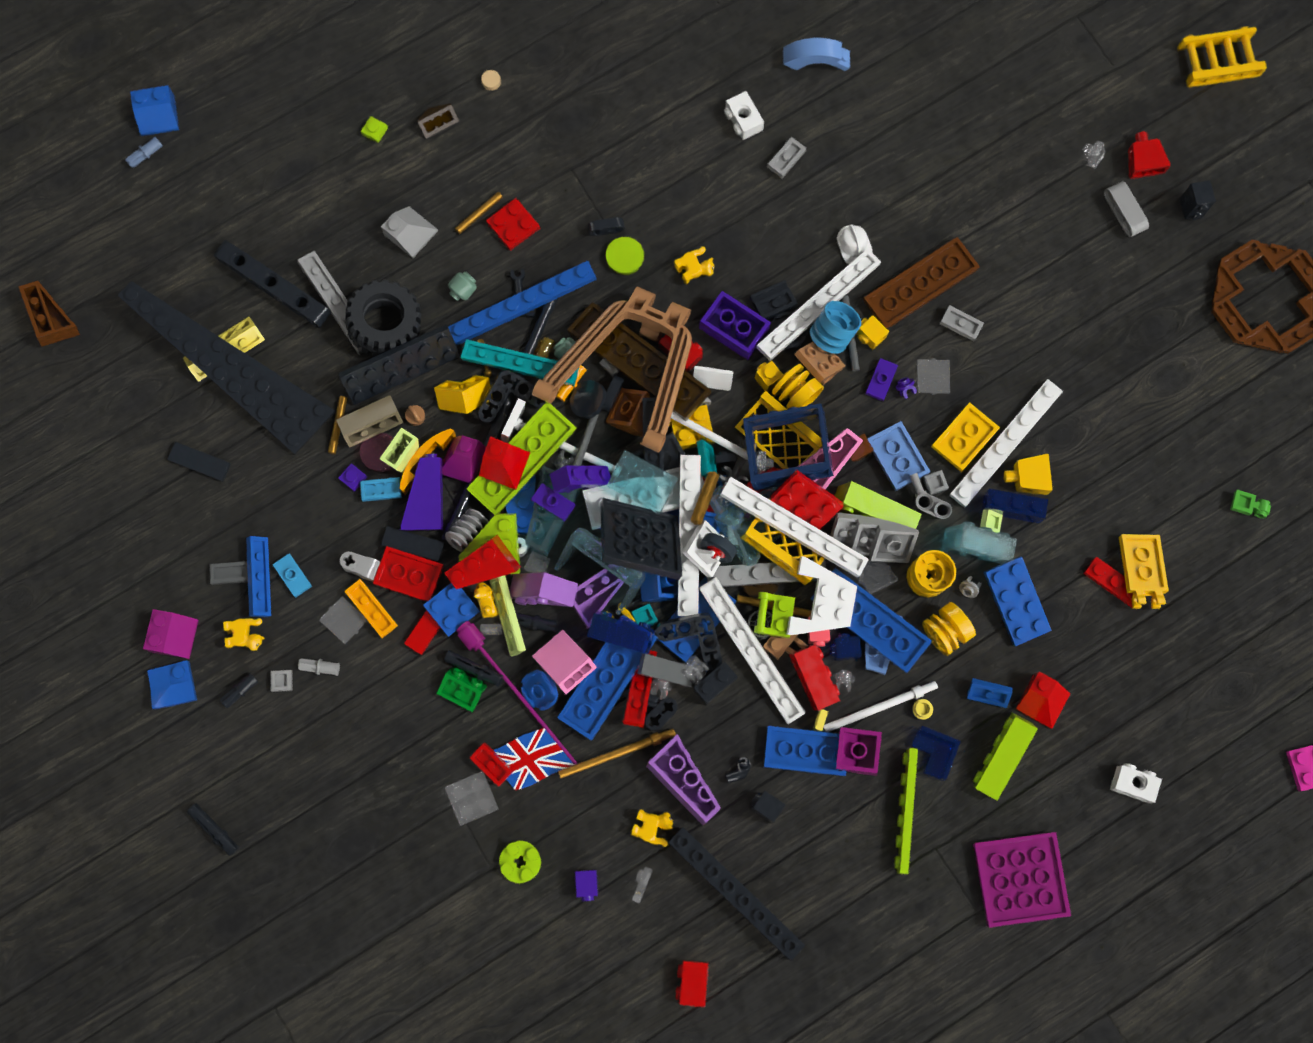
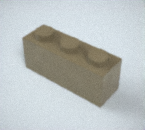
M391 395L336 420L349 448L403 423Z

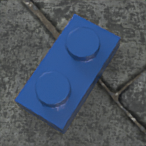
M972 678L967 692V699L1007 708L1013 693L1012 687Z

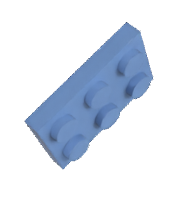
M901 421L868 438L874 449L872 451L895 491L912 483L910 475L917 473L920 479L930 473L928 466Z

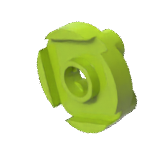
M525 841L510 843L500 855L499 865L501 873L514 883L530 881L538 874L541 867L539 852L532 844ZM523 856L526 865L517 868V863H514V861Z

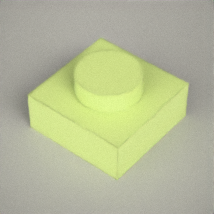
M989 509L983 510L980 529L992 534H1000L1003 515Z

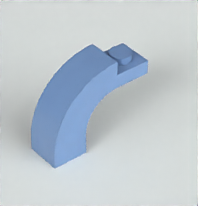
M803 39L783 47V65L798 70L809 64L825 63L845 71L850 68V51L842 48V42L833 39Z

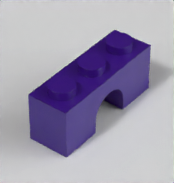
M566 465L550 473L554 493H569L579 488L583 492V490L612 484L608 466Z

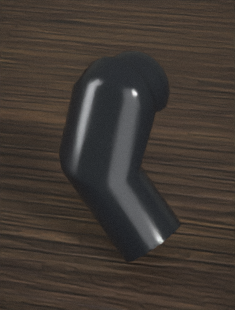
M741 757L738 760L736 770L725 774L728 783L747 777L751 768L748 758Z

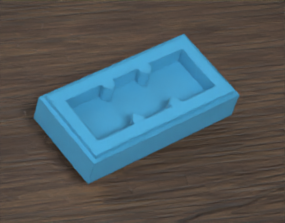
M401 478L360 481L362 502L402 498L400 490Z
M290 553L273 564L295 598L312 587Z

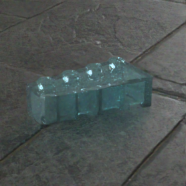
M545 466L542 467V476L538 488L543 483L554 490L550 473L555 470ZM581 488L569 493L559 494L574 503ZM534 503V511L525 544L529 550L547 557L564 521Z

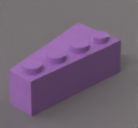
M677 734L647 763L646 767L704 826L721 808Z

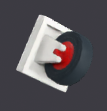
M703 520L702 524L698 525L682 553L706 577H713L720 563L731 562L737 551L735 546L728 539L724 538V535H720L706 520Z

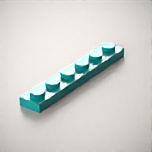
M467 339L461 355V359L464 361L541 379L558 362ZM579 368L564 384L575 386Z

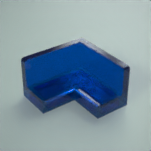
M921 726L917 730L911 747L930 754L924 774L944 781L947 780L961 741Z

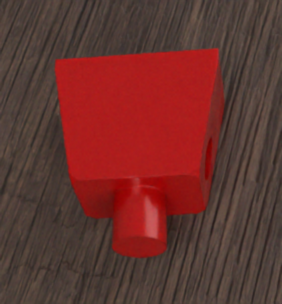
M1147 132L1137 133L1135 135L1136 142L1132 143L1128 149L1130 179L1165 174L1171 165L1160 140H1148Z

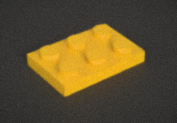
M969 403L931 447L962 472L1000 427Z

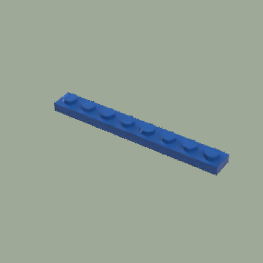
M586 261L448 326L455 344L458 346L464 343L466 339L475 338L597 280L589 261Z

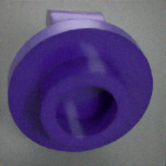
M905 377L898 381L896 390L900 391V395L903 398H908L906 394L908 389L914 394L917 393L916 388L912 386L915 383L914 379Z

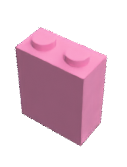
M564 630L555 635L532 656L565 694L597 668L588 655Z

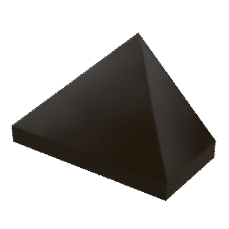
M451 104L429 107L417 120L425 138L459 121Z

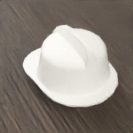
M852 224L838 232L837 242L842 256L848 265L865 250L869 249L872 252L867 234L861 227Z

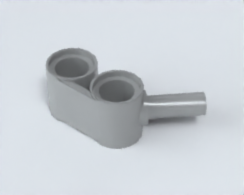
M917 473L910 475L916 491L914 501L916 508L939 519L948 518L952 513L951 505L924 491ZM922 496H926L929 499V505L925 508L919 505V499ZM941 504L947 507V513L944 516H940L937 513V507Z

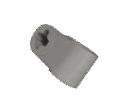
M345 552L340 557V564L346 572L368 581H374L380 561L353 552ZM353 559L354 564L348 566L346 561Z

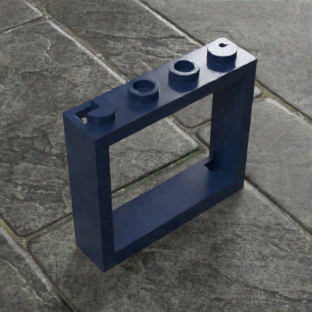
M811 403L804 407H791L784 411H771L768 414H755L753 417L743 418L750 479L755 491L781 486L796 470L811 480L834 476L825 412L821 403L814 405ZM819 419L825 462L759 474L754 431Z

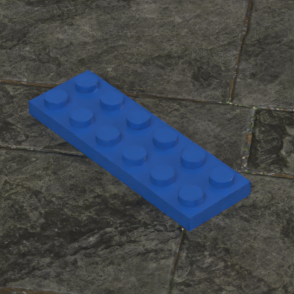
M835 568L832 571L834 574L857 586L851 624L846 628L905 673H908L932 643V640Z
M623 615L593 661L597 668L579 683L558 716V719L588 739L593 740L639 668L641 654H648L658 637Z

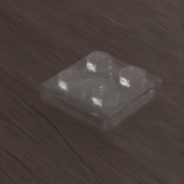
M483 771L445 787L460 826L499 810Z

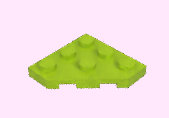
M516 513L496 514L459 555V561L498 535L520 565ZM520 569L517 572L511 574H519Z

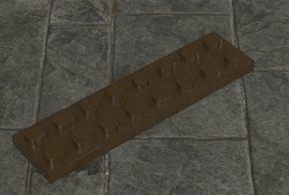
M592 302L567 329L568 333L578 340L604 310ZM620 322L593 352L643 390L647 391L651 396L657 398L668 357ZM684 370L673 412L684 421H687L711 394V389Z

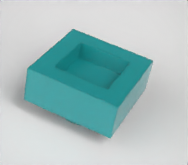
M650 603L631 612L636 623L645 629L658 623Z

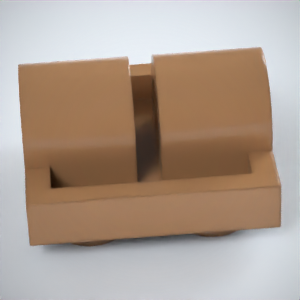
M814 342L809 343L794 354L822 385L826 384L845 367L844 363L835 353L824 351Z

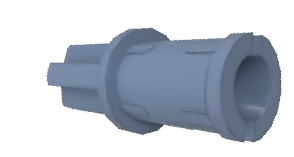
M153 137L152 140L142 147L139 146V149L127 157L126 161L134 168L146 158L149 159L150 155L163 146L156 137Z

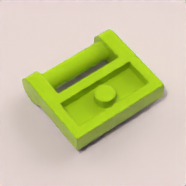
M759 592L758 599L760 604L757 626L754 627V633L790 638V635L786 633L789 616L793 617L795 598ZM768 601L773 602L770 628L765 627Z

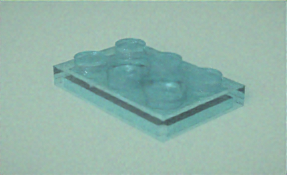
M624 450L607 487L661 514L679 478Z

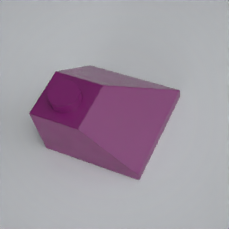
M463 435L454 437L442 462V475L471 484L479 471L486 447L476 439Z

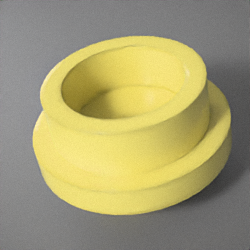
M920 699L913 705V714L918 719H928L933 713V706L928 700Z

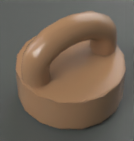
M413 405L408 407L405 417L409 424L418 426L424 422L425 412L420 406Z

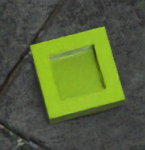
M370 116L361 133L379 143L388 126Z

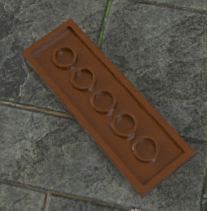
M956 237L864 297L863 301L876 319L886 329H889L977 271L980 266L960 239Z

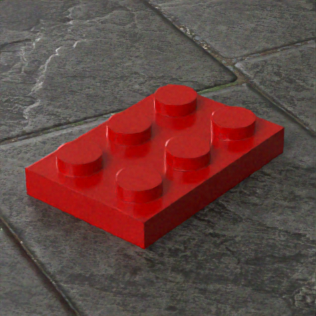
M798 470L771 495V501L819 530L843 508L841 500Z
M386 546L373 584L428 602L433 598L444 565Z

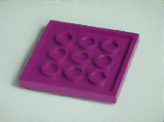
M1056 832L973 843L988 928L1071 916Z

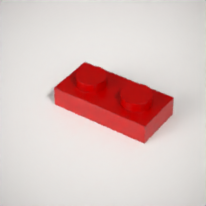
M483 743L470 757L498 787L514 772L486 743Z

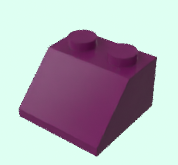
M153 609L143 649L152 653L190 659L199 620L172 612Z
M840 727L836 769L877 776L882 732Z

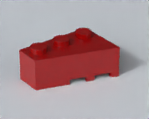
M496 535L448 569L445 575L453 586L459 589L517 572L521 566L500 537Z

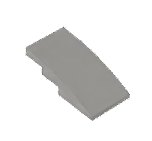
M837 513L830 536L859 554L869 556L871 561L909 563L919 531L879 518Z

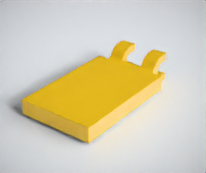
M1122 534L1119 537L1127 593H1133L1132 608L1140 609L1142 604H1146L1145 596H1152V609H1160L1161 605L1166 604L1163 594L1169 591L1160 535Z

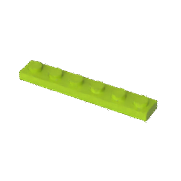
M914 748L907 749V752L903 753L902 764L905 765V773L901 775V785L904 786L903 794H900L899 797L902 815H898L897 826L900 827V835L896 837V848H899L898 856H895L894 869H897L899 874H908L918 755V749Z

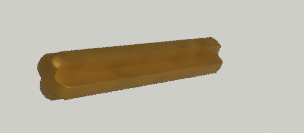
M710 471L706 477L690 519L694 525H701L719 480V474L715 471Z

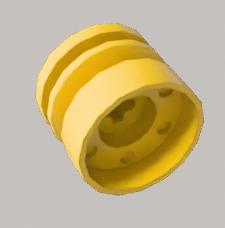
M801 364L788 370L778 380L772 390V394L775 397L780 395L778 399L780 402L788 398L790 399L786 405L787 409L791 407H804L811 404L824 389V386L816 378L808 382L805 381L809 376V372L804 371L801 373L804 369Z
M938 550L926 551L911 563L907 571L909 587L917 595L926 598L935 597L952 585L956 577L955 563L949 555ZM928 573L932 575L930 579L926 577Z
M949 602L939 610L940 617L933 614L930 616V620L926 619L922 622L923 629L928 638L932 640V644L945 656L950 655L953 652L952 649L957 650L959 648L958 641L965 644L976 636L975 629L968 617L953 602Z

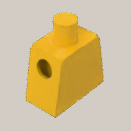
M1049 454L1018 460L1014 464V470L1004 471L1005 483L1015 482L1017 492L1048 495L1052 491Z

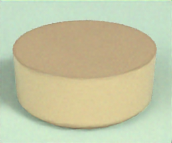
M494 70L486 71L482 75L483 87L487 90H496L501 84L500 75Z

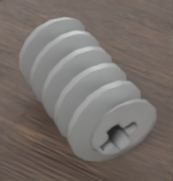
M467 509L460 520L456 521L455 526H452L450 531L445 533V538L453 548L462 552L461 545L465 548L468 547L466 540L471 542L473 540L471 534L477 536L479 533L476 529L481 531L484 528L481 523L487 525L488 520L479 511Z

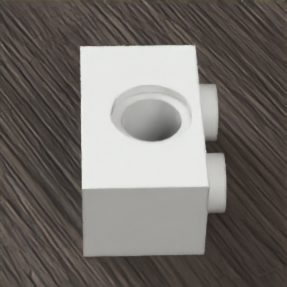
M747 91L726 100L724 112L726 117L734 123L733 128L737 135L740 134L744 140L763 131L764 121ZM742 114H743V115H746L747 117H746V118H741V117H739V115H742Z
M1127 763L1117 766L1110 790L1149 804L1155 803L1162 779L1156 777V773L1147 770L1140 772L1136 770V766ZM1134 777H1137L1140 781L1138 788L1133 785Z

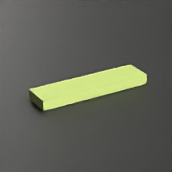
M504 575L491 579L490 585L510 656H516L526 649Z

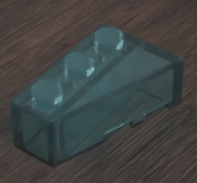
M963 522V524L945 528L941 551L956 550L960 551L961 556L970 554L977 556L980 560L1003 564L1014 559L1017 539L1010 537L1008 533L992 532L993 529L979 528L975 527V524L972 522Z

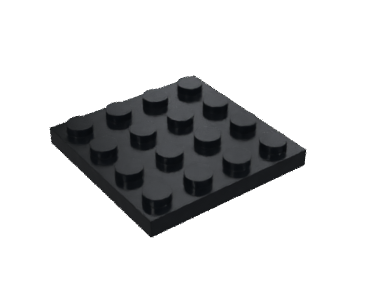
M603 498L600 502L602 562L680 580L682 576L678 516Z

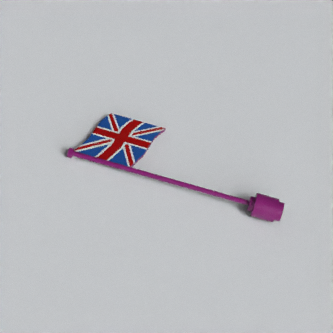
M469 621L463 623L456 630L460 640L469 651L474 649L475 651L480 650L496 671L504 676L505 682L543 727V729L522 735L508 744L493 750L514 770L506 780L515 790L522 789L541 781L559 770L578 764L482 647L485 644L483 642L485 640L483 634L474 623L471 624Z

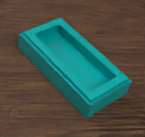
M702 439L697 441L698 455H701V476L706 479L710 471L717 473L713 446Z

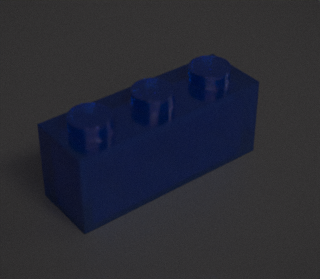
M988 489L984 494L982 513L983 510L989 509L1002 514V517L1041 523L1046 519L1048 499Z
M601 611L600 614H593L587 637L649 654L655 630L650 629V624L639 622V625L631 623L632 619L620 616L619 620L614 619L611 613Z

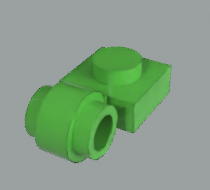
M1236 490L1230 510L1249 516L1254 512V516L1266 518L1270 514L1271 506L1270 502L1264 499H1259L1255 502L1256 495Z

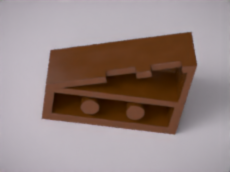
M39 281L18 286L41 347L80 335L77 326L69 319L62 308L58 306Z

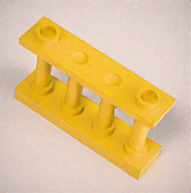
M1242 27L1233 31L1184 37L1178 46V51L1188 50L1193 72L1186 80L1187 87L1260 77L1267 67L1265 61H1255L1250 39L1257 31L1256 27ZM1242 41L1247 64L1239 65L1236 62L1232 42ZM1224 44L1229 67L1221 68L1218 65L1213 45ZM1206 47L1211 69L1203 70L1200 68L1195 48Z

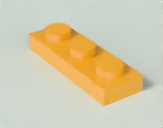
M361 579L344 591L381 638H384L398 627Z

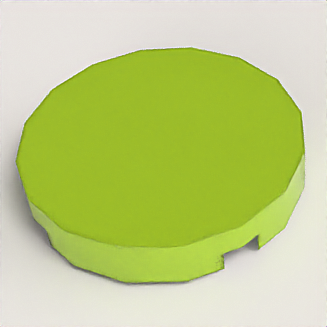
M620 237L613 240L606 250V262L609 268L620 275L635 273L644 261V251L641 244L630 237Z

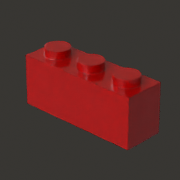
M816 644L809 645L789 654L813 710L819 711L840 701L838 697L840 695L839 689L831 681L830 677L832 674L829 667L824 665L822 660L824 656L820 647H817Z

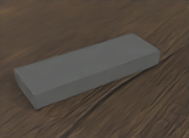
M641 654L638 674L691 687L695 667L649 654Z

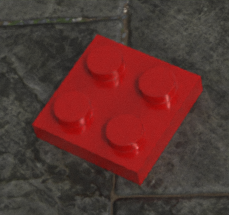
M517 198L486 220L490 228L510 251L540 229V225Z

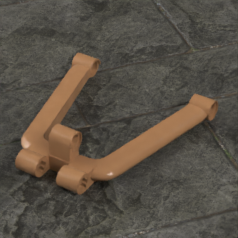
M636 287L629 301L614 302L598 317L545 375L543 380L539 379L532 395L551 404L555 400L560 387L622 320L632 319L641 322L640 336L658 343L664 333L673 340L651 421L642 443L640 442V445L659 453L666 439L665 435L669 427L691 348V333L684 326L691 310L672 302L666 313L652 308L656 294Z

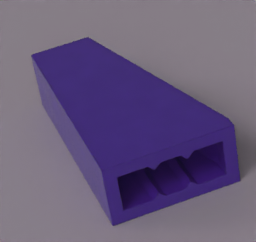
M425 454V458L419 459L401 523L402 531L443 530L442 458L437 457V454Z

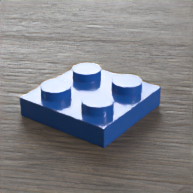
M452 583L423 605L448 637L463 623L469 621L480 612L463 589H456Z

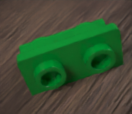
M451 668L446 672L437 694L473 712L487 685L483 684V681L478 680L476 677L466 675L459 668Z

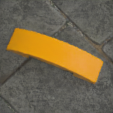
M448 429L438 433L427 440L415 452L401 478L400 490L404 495L412 487L419 459L425 458V454H431L437 446L444 451L453 438L456 437L454 430Z

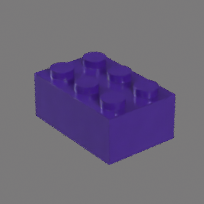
M721 291L701 319L699 329L748 360L757 345L769 331L771 322L724 291Z

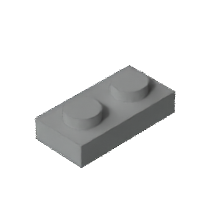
M791 137L768 163V168L783 178L805 153L806 147Z
M950 305L940 322L941 325L972 341H975L984 324Z

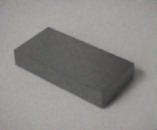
M247 561L210 564L211 585L248 582Z

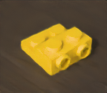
M707 405L699 406L689 419L712 431ZM673 419L670 420L669 427H671L682 450L697 447V441L702 439L709 444H715L712 440Z

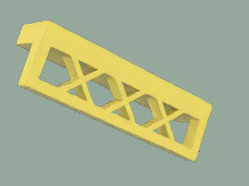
M247 317L219 335L220 338L244 353L265 340L250 317ZM186 356L183 357L187 367L198 382L207 377Z

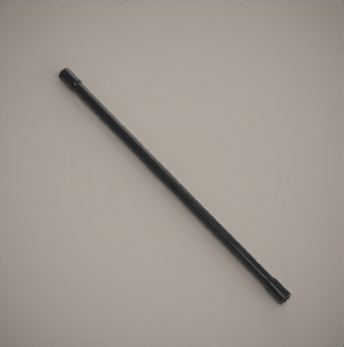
M558 298L542 306L539 318L523 353L534 354ZM515 373L521 378L524 377V374ZM516 378L515 382L511 380L510 384L513 385L511 387L512 390L514 388L515 383L519 380L518 378ZM510 392L497 413L483 444L485 447H487L490 437L497 439L514 400V393ZM479 468V471H478V473H477L475 479L479 476L480 468ZM466 483L451 520L447 524L441 538L446 543L448 542L445 538V533L450 531L452 526H455L456 521L460 520L471 499L472 494L467 490L470 485L469 483Z

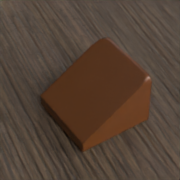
M865 434L858 436L863 442L850 457L853 462L861 460L874 451Z

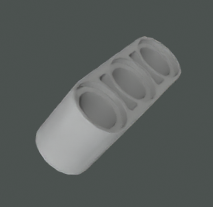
M1122 181L1105 189V198L1129 237L1149 228L1145 214L1125 182Z

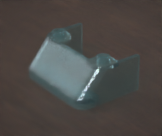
M578 528L570 536L554 569L558 570L573 556L576 548L630 586L616 611V614L620 615L635 598L646 578V574L643 571L602 562L601 539L589 530Z

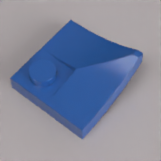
M188 660L147 671L152 709L197 701L190 662Z

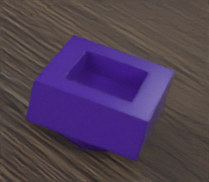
M351 463L340 475L339 480L355 492L360 486V481H364L367 476Z

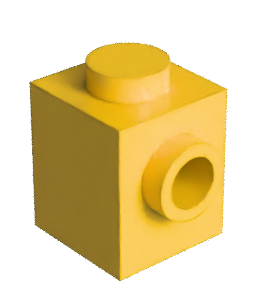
M872 315L869 319L864 318L861 321V327L857 335L863 344H867L873 350L887 338L889 331Z
M770 361L768 364L764 362L757 368L755 379L764 391L769 392L776 386L783 374L773 361Z

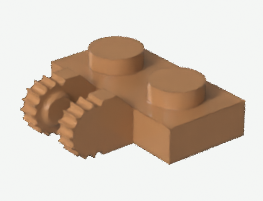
M798 634L790 635V638L771 636L764 644L763 649L779 660L784 652L788 654L795 652V650L789 647L792 642L801 649L808 645L797 638Z

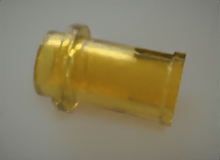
M544 337L543 340H540L541 345L536 356L548 358L551 348L554 347V341Z

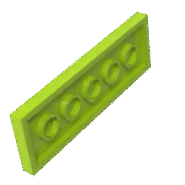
M546 402L509 442V444L531 453L517 490L478 476L469 485L467 490L494 515L499 514L577 428L555 407Z

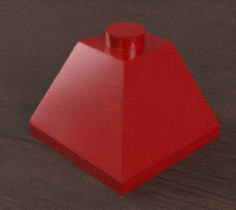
M490 437L483 455L479 476L517 490L531 453Z
M1039 671L1033 674L1016 710L1052 729L1070 693L1059 682Z

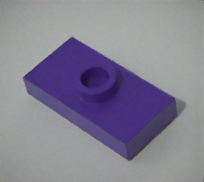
M880 358L866 395L884 401L898 365Z
M543 483L531 498L532 502L564 522L576 506L575 503L559 493H554V490Z

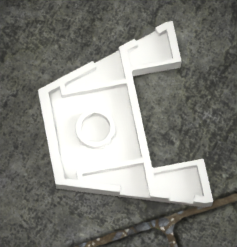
M800 556L797 574L817 578L810 620L789 616L786 634L796 635L849 627L857 586L810 559Z

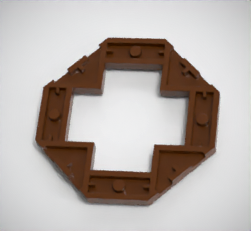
M1252 239L1219 261L1211 312L1234 343L1289 354L1313 338V259L1306 250L1288 249L1286 246L1272 243L1268 245ZM1259 258H1262L1272 273L1288 263L1310 292V294L1296 302V305L1307 319L1280 336L1268 321L1251 330L1230 301V299L1244 290L1234 274Z

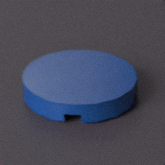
M534 670L524 676L521 691L530 706L540 708L539 710L543 711L556 703L558 698L557 687L548 674L543 671Z

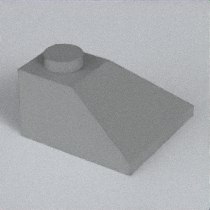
M411 207L394 212L381 226L384 235L412 258L438 232L437 228Z

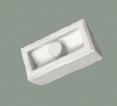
M695 366L693 377L701 383L707 384L708 388L730 391L733 372Z

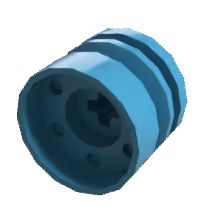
M831 301L826 304L810 328V336L813 342L824 351L839 354L845 350L861 327V319L858 313L846 303Z

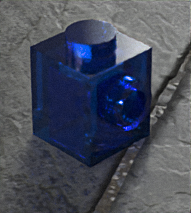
M850 634L838 635V638L833 640V644H830L831 656H835V661L860 659V637H850Z

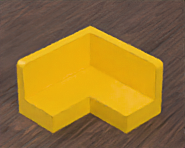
M477 375L463 382L447 380L434 387L438 407L441 410L467 414L480 406L491 385L489 377Z

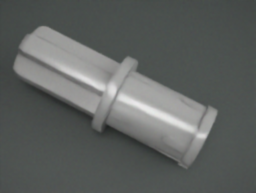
M301 658L298 663V669L316 672L317 675L324 673L338 676L340 663L322 661V659L311 660Z

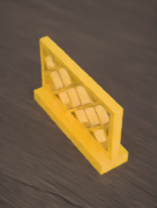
M765 391L743 418H748L753 413L755 415L757 408L761 404L767 408L768 413L787 409ZM742 418L735 428L745 436V430L741 428L744 424ZM803 422L787 424L786 426L790 429H785V425H782V430H771L769 428L768 431H754L756 446L782 469H788V459H799L800 465L801 459H808L822 448L821 438ZM783 432L784 443L772 444L771 433ZM785 432H795L797 434V442L786 443ZM769 433L770 444L761 445L758 442V434ZM808 444L814 449L810 455L801 456L800 445ZM798 445V456L787 457L786 446ZM784 446V457L776 458L773 455L772 447Z
M755 517L741 536V539L804 585L808 584L813 577L797 574L799 566L797 559H800V556L806 558L813 557L814 562L821 565L825 558L821 556L818 560L817 557L820 555L812 551V554L803 555L802 544L797 541L786 543L785 534L780 531L770 532V527L767 523H765L766 532L759 533L754 529L756 523L763 521ZM781 534L783 544L776 545L773 543L771 535ZM797 545L799 556L792 557L788 553L787 547Z

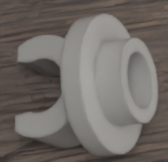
M972 576L962 581L959 586L961 593L969 598H975L981 587L980 582L976 585L971 581Z

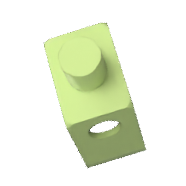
M401 428L380 457V460L403 473L408 462L419 449L418 438Z

